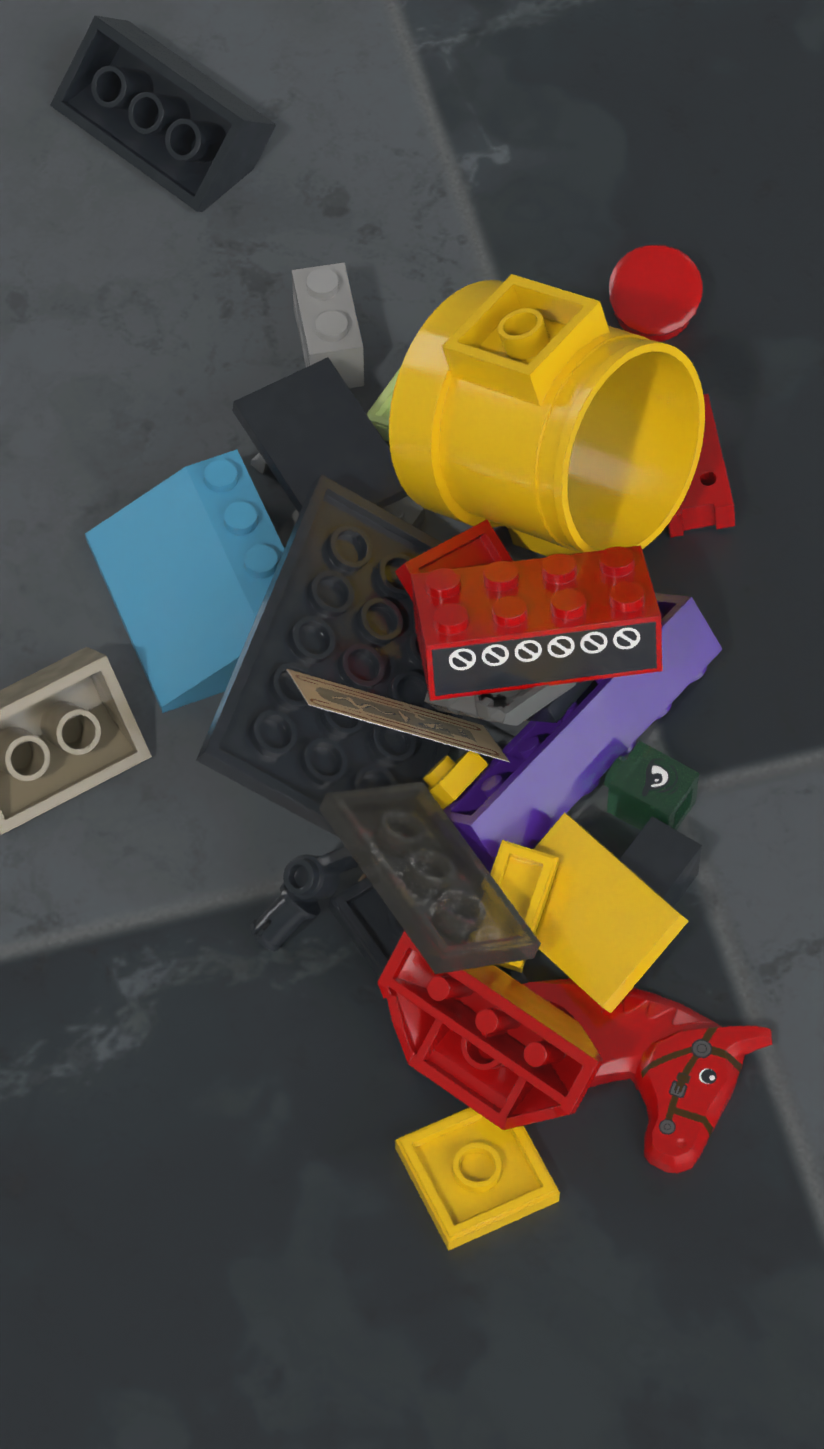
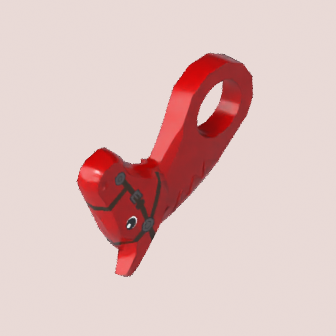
M571 978L523 984L578 1021L604 1060L590 1087L628 1079L634 1082L636 1090H639L646 1105L648 1114V1126L644 1135V1157L649 1164L666 1173L678 1174L692 1169L700 1158L734 1092L745 1055L773 1045L772 1032L768 1028L757 1026L721 1027L681 1003L634 987L613 1012L610 1013L593 1000Z

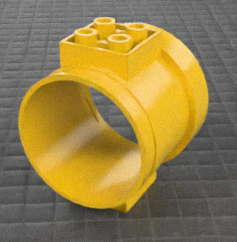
M511 274L505 281H479L456 291L434 310L418 331L401 365L391 401L389 444L392 463L401 486L407 495L421 507L471 526H475L486 519L493 528L504 525L508 528L514 545L544 556L600 551L615 546L632 547L641 545L642 549H644L669 524L691 485L703 443L705 426L704 396L695 367L689 358L676 347L608 326L601 303L598 300Z

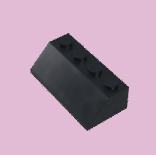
M96 15L50 104L55 110L197 212L205 211L254 169L276 127V124L130 21Z

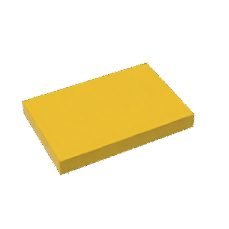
M564 812L533 849L559 857V865L532 943L602 1008L612 1013L689 921L579 823Z

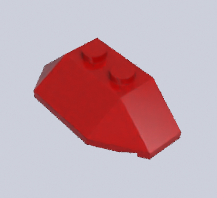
M404 930L377 982L383 999L387 998L392 1023L408 1065L502 1130L574 1114L604 1061L578 1021L486 959L415 931Z

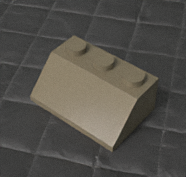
M85 647L0 690V835L152 757L105 654Z

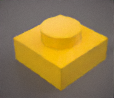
M472 751L466 752L455 762L446 755L423 777V780L429 787L414 804L429 819L433 818L454 802L489 764L478 753Z

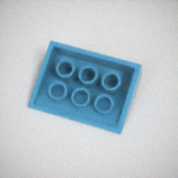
M237 449L184 467L85 533L86 541L162 713L225 692L284 552L280 538Z

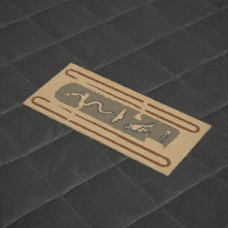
M287 669L310 706L510 762L483 725Z

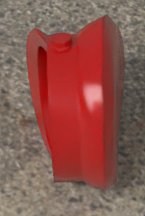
M644 245L628 252L613 269L609 281L610 303L620 326L627 332L658 342L676 337L688 326L692 316L696 315L703 293L701 275L695 263L682 251L666 245Z

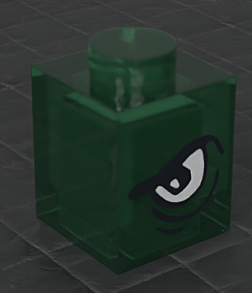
M639 741L627 758L619 756L614 761L606 775L604 786L609 788L607 812L639 830L644 828L652 816L677 830L696 803L700 773Z

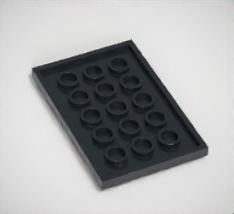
M321 474L310 487L196 761L350 844L360 841V839L351 827L346 824L345 820L347 816H353L351 814L352 811L365 806L382 830H390L397 840L395 848L401 856L413 849L425 818V814L414 804L429 787L423 780V777L441 759L449 755L452 746L310 706L287 669L462 719L463 715L438 711L424 702L428 689L415 629L414 605L411 597L395 573L407 561L438 546L442 542Z

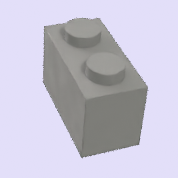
M345 262L292 270L294 313L306 367L329 357L349 388L364 386L363 341Z

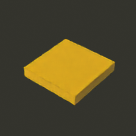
M469 1107L395 1140V1149L448 1251L559 1202L560 1192L524 1125L502 1130Z

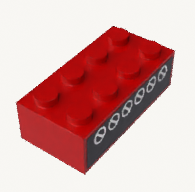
M641 545L632 547L615 546L600 551L568 555L553 554L545 558L513 562L496 561L489 565L457 569L440 568L431 572L411 574L415 629L430 701L528 689L542 685L551 686L663 671L661 613Z

